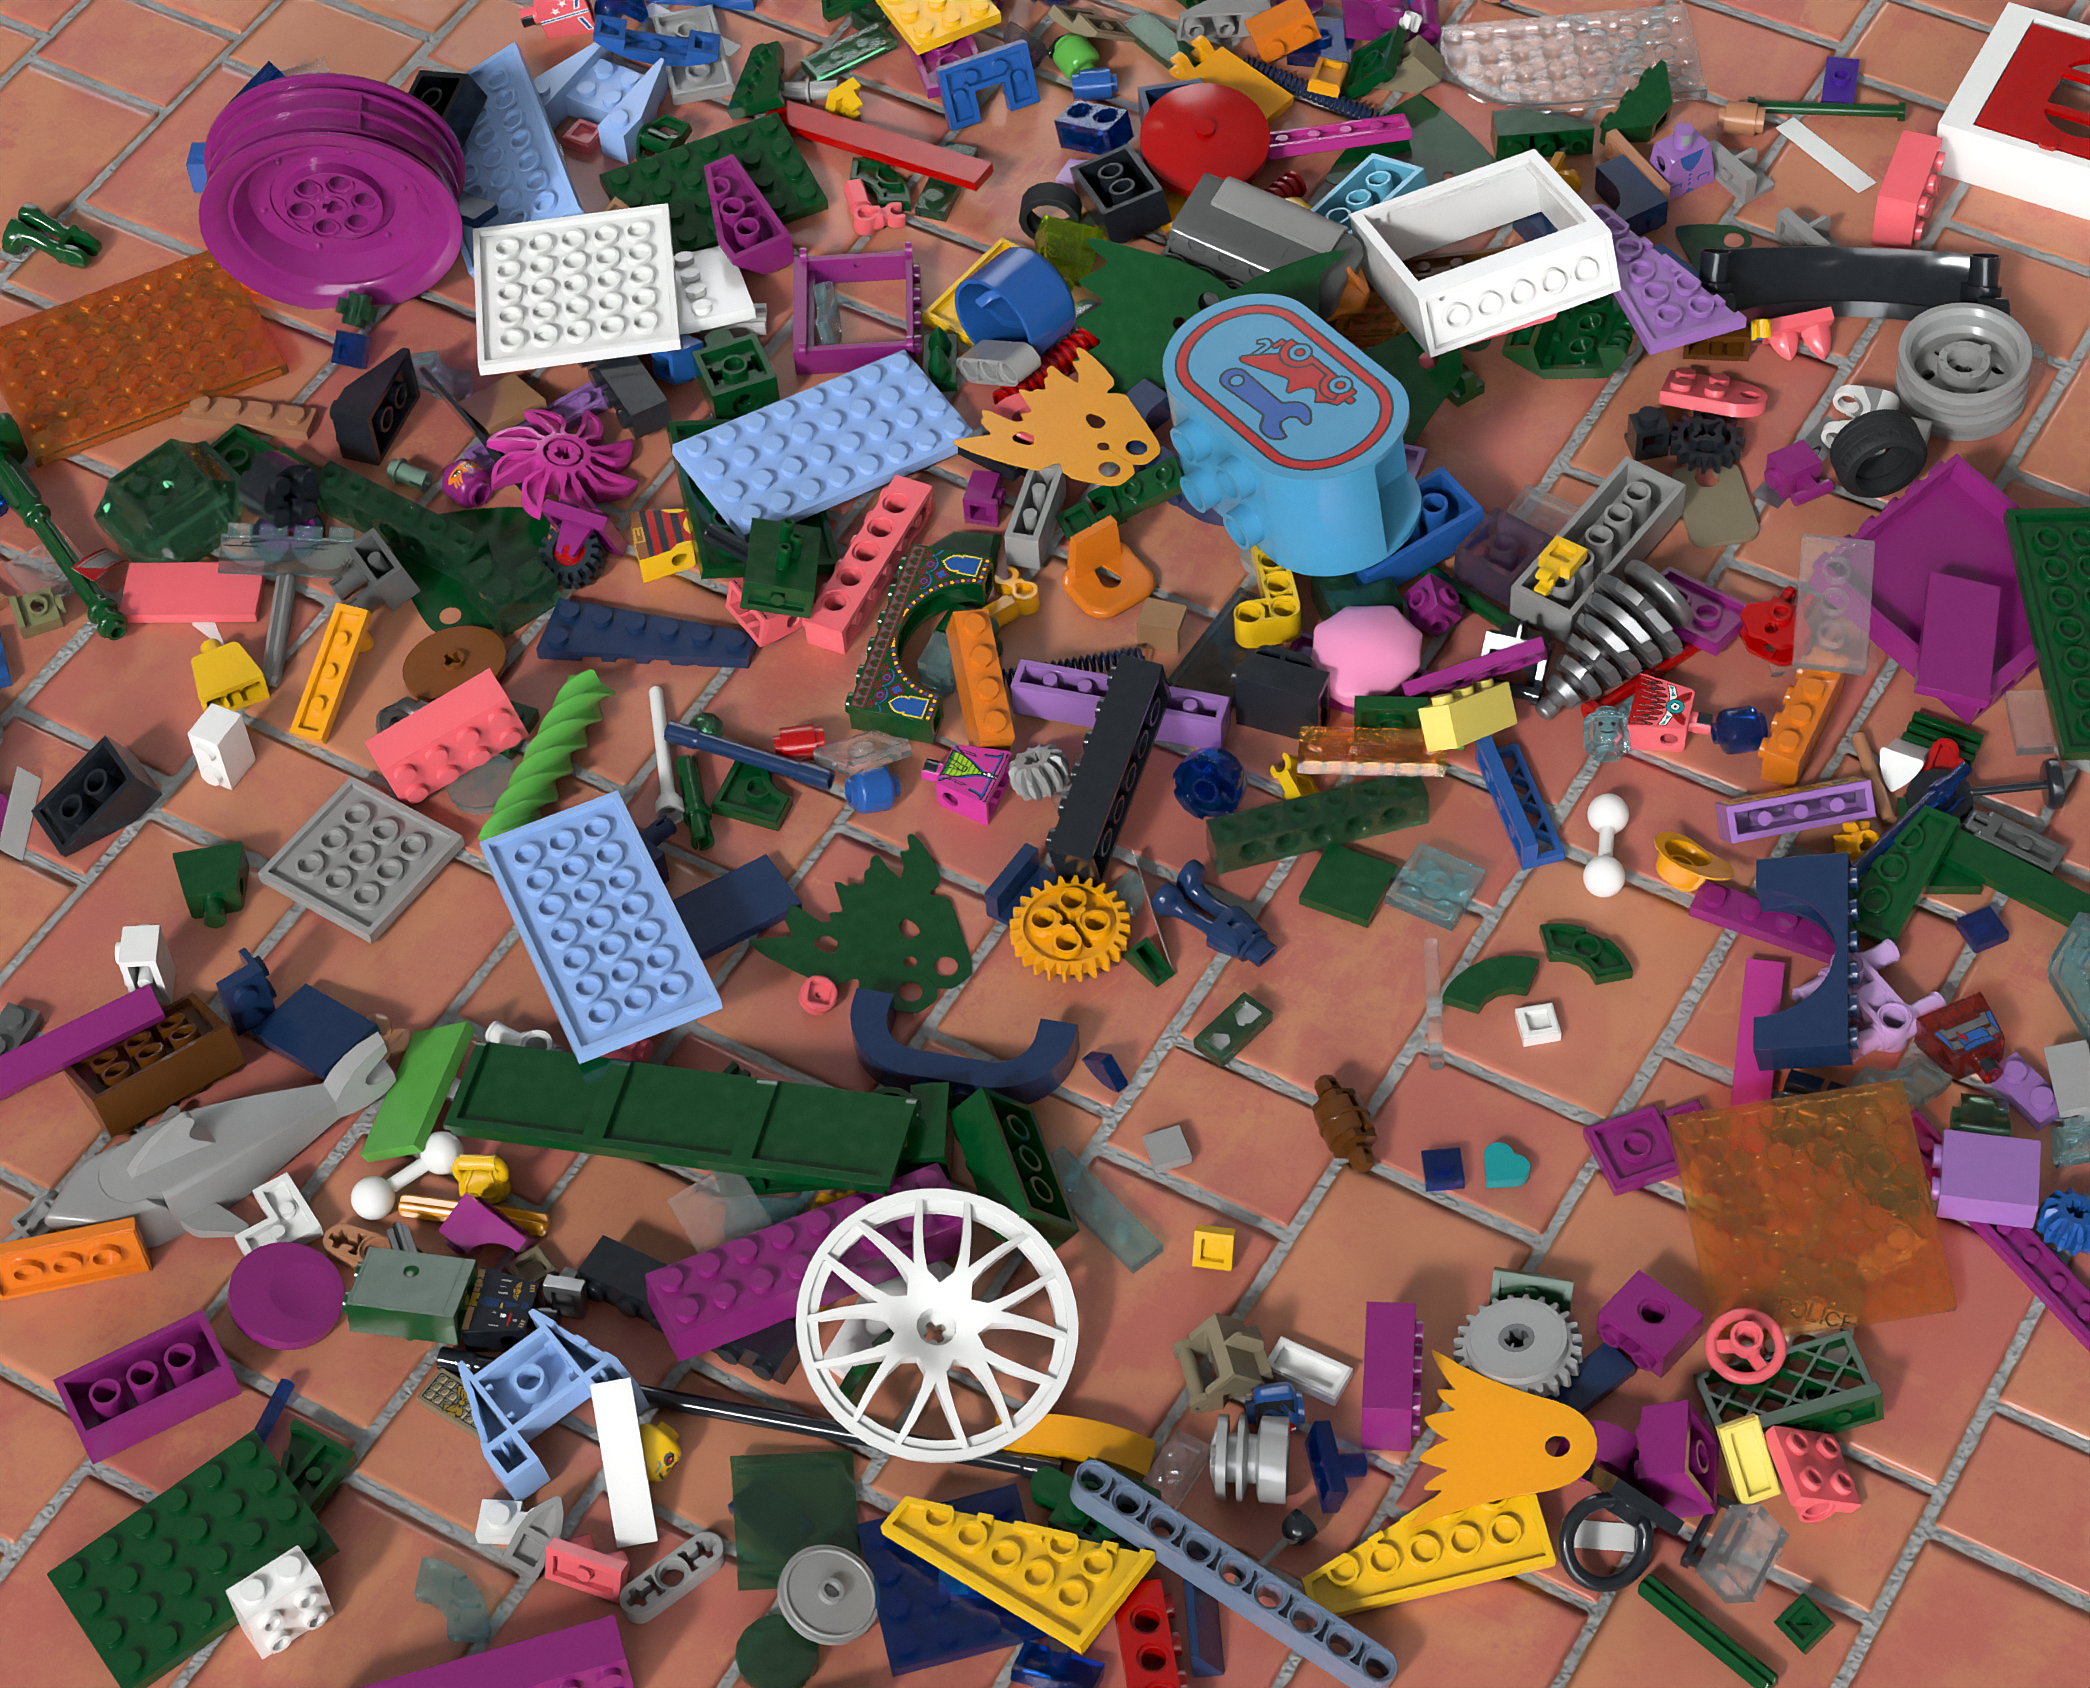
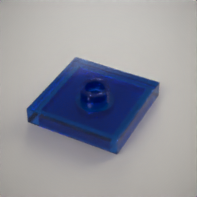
M1313 16L1321 38L1287 54V65L1315 67L1318 57H1324L1348 63L1350 66L1356 39L1345 38L1343 18Z

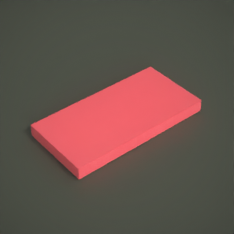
M265 562L129 563L119 612L126 615L128 623L257 622L268 569Z

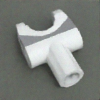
M1844 385L1836 390L1833 405L1837 410L1845 413L1846 416L1855 419L1860 415L1875 410H1899L1900 400L1897 395L1887 390L1869 386ZM1850 396L1857 402H1845L1841 397ZM1911 417L1917 424L1927 446L1932 421ZM1852 420L1828 422L1821 434L1823 443L1830 449L1834 438L1829 433H1839ZM1883 449V450H1881V451H1878V452L1874 453L1873 455H1871L1870 457H1868L1866 460H1869V459H1872V458H1875V457H1878V456L1884 454L1886 449Z

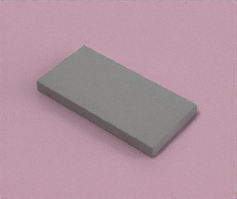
M713 4L652 16L655 34L688 39L690 30L720 34ZM720 38L718 61L695 66H665L674 106L732 95L735 91L722 38Z

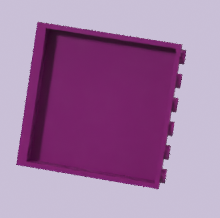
M1956 453L1946 462L1943 460L1938 461L1924 480L1918 478L1912 482L1905 491V495L1900 499L1897 497L1892 498L1885 505L1879 516L1876 518L1873 515L1868 517L1854 536L1847 534L1842 538L1834 552L1830 555L1827 553L1822 554L1812 565L1811 569L1814 573L1808 586L1914 678L1917 668L1926 580L1929 572H1938L2001 587L1990 700L1986 709L1939 699L1965 723L1970 725L2038 668V663L2003 520L2007 509L2022 508Z

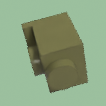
M50 587L19 597L15 595L8 597L23 640L64 627L60 615L66 614L61 595H53ZM44 606L43 610L40 612H35L32 610Z

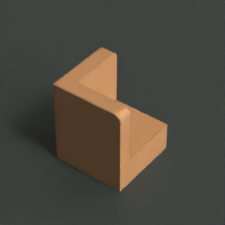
M1147 597L1137 621L1138 646L1178 654L1181 647L1180 629L1187 614V606Z

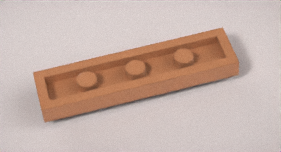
M191 393L180 419L183 425L229 430L237 423L255 434L309 440L319 415L316 408Z

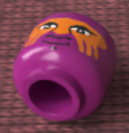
M468 458L459 459L446 467L443 473L442 490L447 497L465 509L475 506L479 507L484 505L492 495L491 475L476 462Z

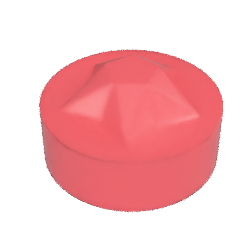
M820 975L808 978L798 993L801 1007L812 1015L828 1013L838 998L835 984L829 978Z

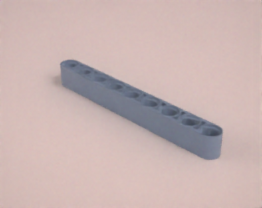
M1088 1460L1077 1467L1070 1488V1498L1078 1509L1139 1549L1154 1551L1157 1561L1348 1687H1390L1398 1666L1395 1656L1388 1649L1106 1464L1097 1460ZM1092 1481L1100 1489L1096 1491L1086 1489L1082 1482ZM1127 1504L1135 1512L1131 1514L1123 1513L1117 1508V1505ZM1162 1527L1169 1532L1170 1536H1158L1153 1532L1152 1528ZM1197 1550L1205 1556V1559L1195 1560L1188 1555L1187 1551ZM1232 1573L1241 1582L1238 1584L1230 1583L1224 1579L1223 1574ZM1261 1596L1269 1597L1276 1603V1606H1264L1258 1598ZM1304 1620L1310 1624L1312 1630H1301L1295 1625L1294 1621ZM1338 1643L1343 1645L1348 1654L1334 1652L1330 1644ZM1375 1667L1383 1673L1384 1677H1372L1366 1668Z

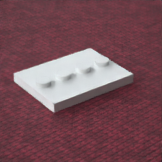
M720 246L694 252L684 251L674 256L680 335L756 318L754 305L740 269L731 264Z

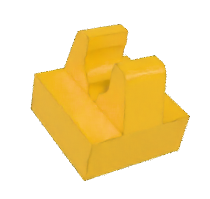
M854 77L828 92L825 107L828 113L841 114L844 118L851 120L861 116V113L858 111L863 106L859 99L861 85Z
M1197 1224L1194 1231L1192 1266L1232 1271L1236 1229Z

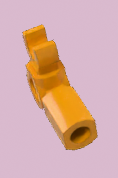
M1011 566L1007 568L1009 579L1002 580L999 576L995 575V590L1000 594L1006 595L982 608L988 609L990 616L999 623V628L1017 619L1019 614L1031 615L1040 608L1037 585L1020 578L1018 570Z

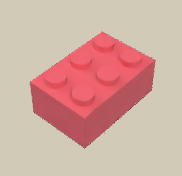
M1908 130L1902 131L1878 193L1871 244L1887 248L1912 249L1914 241L1921 240L1925 228V221L1922 220L1923 218L1929 219L1934 199H1931V196L1937 197L1941 186L1942 177H1938L1937 172L1942 171L1946 153L1940 152L1942 138Z

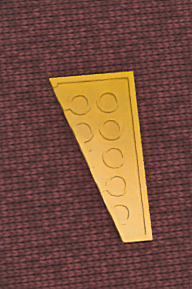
M1536 1493L1510 1497L1463 1509L1409 1530L1408 1527L1411 1522L1431 1501L1429 1500L1400 1518V1521L1384 1531L1380 1530L1355 1549L1341 1554L1302 1578L1301 1584L1304 1595L1336 1616L1341 1617L1553 1567L1556 1564V1558Z
M905 1496L880 1526L884 1536L1080 1654L1086 1651L1156 1562L1154 1551L1141 1548L1139 1552L1119 1548V1543L1103 1540L1102 1544L1078 1539L1077 1534L1016 1520L1014 1524L994 1519V1515L981 1512L977 1516L954 1511L953 1506Z

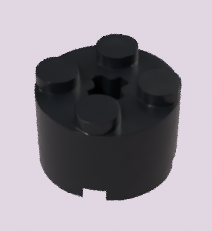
M270 450L257 455L252 460L255 464L249 472L244 470L240 478L238 494L241 504L251 514L279 529L293 528L303 521L311 520L316 515L319 476L310 467L279 451Z

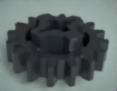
M1693 410V417L1682 414L1681 422L1674 421L1672 431H1670V455L1677 456L1676 463L1678 465L1688 463V471L1690 472L1698 467L1701 468V474H1706L1707 469L1711 468L1718 474L1720 473V466L1731 469L1733 461H1740L1745 443L1743 427H1736L1737 420L1735 418L1725 420L1724 415L1718 414L1716 416L1708 412L1701 415L1697 410Z

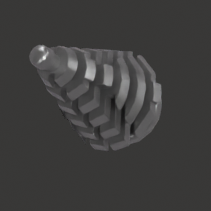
M1631 560L1624 570V577L1628 585L1605 572L1598 574L1593 585L1594 594L1590 593L1584 604L1586 613L1585 615L1580 613L1574 624L1580 638L1572 633L1565 643V649L1571 658L1566 654L1559 655L1555 664L1563 679L1551 674L1546 683V688L1550 693L1543 697L1535 706L1540 717L1545 720H1552L1559 713V709L1562 706L1572 709L1582 704L1577 692L1586 699L1593 698L1602 693V689L1598 685L1599 683L1611 689L1622 682L1621 676L1632 679L1643 671L1641 670L1642 667L1652 669L1661 664L1663 661L1662 657L1672 659L1682 653V643L1679 637L1671 631L1673 628L1669 624L1675 627H1687L1693 621L1694 614L1685 598L1659 572L1639 560Z

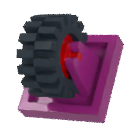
M546 499L541 512L557 532L552 528L548 531L552 537L550 539L543 537L541 542L545 548L539 547V554L542 557L539 558L540 564L557 585L560 586L562 584L565 589H571V584L576 590L582 589L581 582L583 581L587 586L591 585L590 577L592 575L597 579L601 576V573L597 570L598 567L605 568L606 563L602 558H607L606 552L623 556L628 545L619 533L620 530L609 520L610 516L597 509H591L590 512L581 510L573 502L561 499L559 503Z

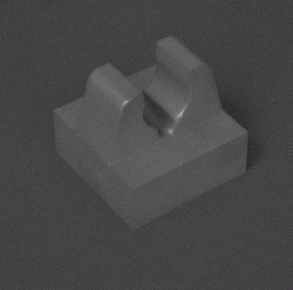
M564 1267L559 1276L547 1274L543 1283L545 1306L560 1308L561 1316L584 1319L588 1310L586 1282L579 1279L578 1269Z

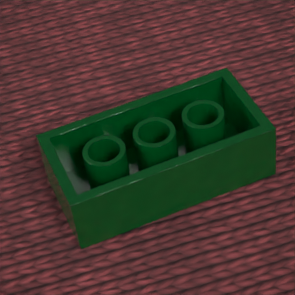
M980 1087L949 1113L955 1128V1138L960 1143L966 1158V1168L972 1175L977 1188L976 1195L1001 1204L1019 1215V1219L1023 1218L1035 1228L1053 1250H1056L1080 1231L1032 1106ZM989 1228V1231L997 1240L1009 1241L1006 1237Z

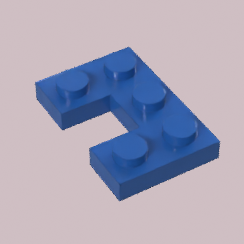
M1024 39L935 68L948 128L952 131L982 121L975 91L999 83L1002 84L1006 106L1010 111L1040 102L1028 44Z

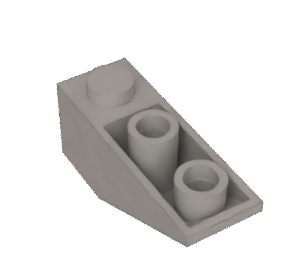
M1206 0L1179 13L1176 40H1194L1199 35H1203L1207 39L1250 36L1244 21L1270 9L1269 0Z

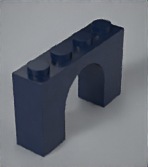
M1624 154L1596 166L1595 191L1618 216L1630 224V230L1639 237L1652 230H1657L1667 223L1668 199ZM1542 212L1513 221L1512 226L1526 242L1559 231Z

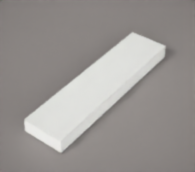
M630 1377L591 1384L590 1389L617 1548L658 1541L632 1379Z

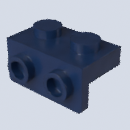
M245 947L238 951L243 968L216 983L230 1025L238 1036L256 1028L276 1010L273 999L277 997V994L272 984L266 978L270 975L268 968L260 956L253 958Z

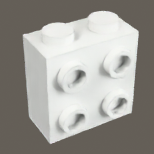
M298 1545L226 1590V1594L243 1632L262 1659H265L272 1653L275 1654L283 1651L290 1645L291 1641L308 1630L319 1628L325 1623L327 1618L334 1614L319 1574Z

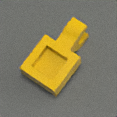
M1556 535L1539 555L1538 566L1540 568L1535 574V578L1540 581L1534 587V591L1548 596L1559 576L1569 580L1587 559L1588 549Z
M1284 752L1282 757L1285 760V768L1272 765L1270 767L1271 775L1279 780L1285 791L1284 797L1289 804L1295 808L1301 807L1317 812L1325 804V801L1311 776L1303 773L1300 761L1296 756Z

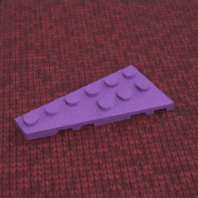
M1602 203L1590 207L1611 230L1621 290L1613 294L1649 355L1746 327L1747 317L1739 311L1736 313L1725 306L1726 301L1718 294L1713 296L1701 287V281L1666 253L1663 255L1653 249V243L1646 237H1638L1630 230V224Z

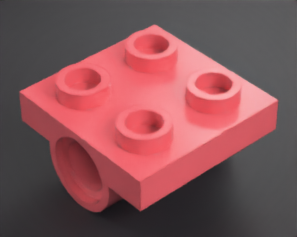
M1774 1425L1764 1433L1766 1444L1791 1506L1795 1507L1801 1522H1818L1830 1517L1836 1511L1853 1513L1862 1505L1855 1489L1854 1480L1849 1474L1834 1434Z

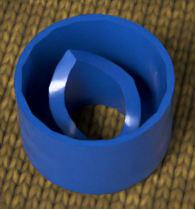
M1010 247L1003 250L960 283L955 292L957 316L965 333L974 345L981 340L1024 342L1031 345L1040 357L1069 334L1076 319L1075 302L1062 275L1042 255L1024 247Z

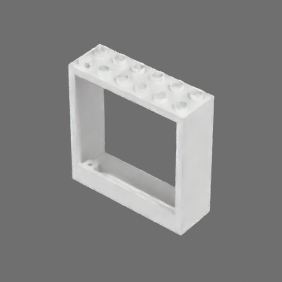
M1535 149L1349 214L1353 236L1360 241L1363 248L1361 268L1364 276L1430 358L1621 290L1611 230ZM1538 212H1542L1559 230L1550 235L1420 281L1413 276L1402 262L1408 258Z

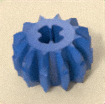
M2071 1187L2064 1193L2055 1189L2049 1198L2042 1202L2038 1210L2036 1230L2044 1234V1243H2053L2057 1246V1253L2062 1249H2066L2073 1257L2078 1252L2089 1254L2090 1200L2087 1198L2086 1192L2079 1195Z

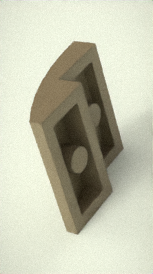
M1053 4L1048 12V15L1059 25L1082 36L1124 42H1134L1137 38L1118 18L1099 16L1093 9Z

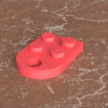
M1681 367L1676 370H1670L1660 391L1658 404L1731 417H1755L1765 412L1768 395L1759 387L1730 380V377L1724 374L1715 373L1706 376L1696 374V371L1693 369Z

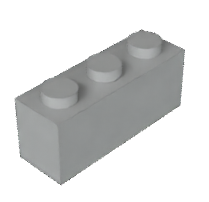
M1053 464L1039 471L1027 470L1004 535L1006 562L1008 565L1041 569L1057 523L1055 516L1060 513L1067 494L1065 474L1061 470V465Z

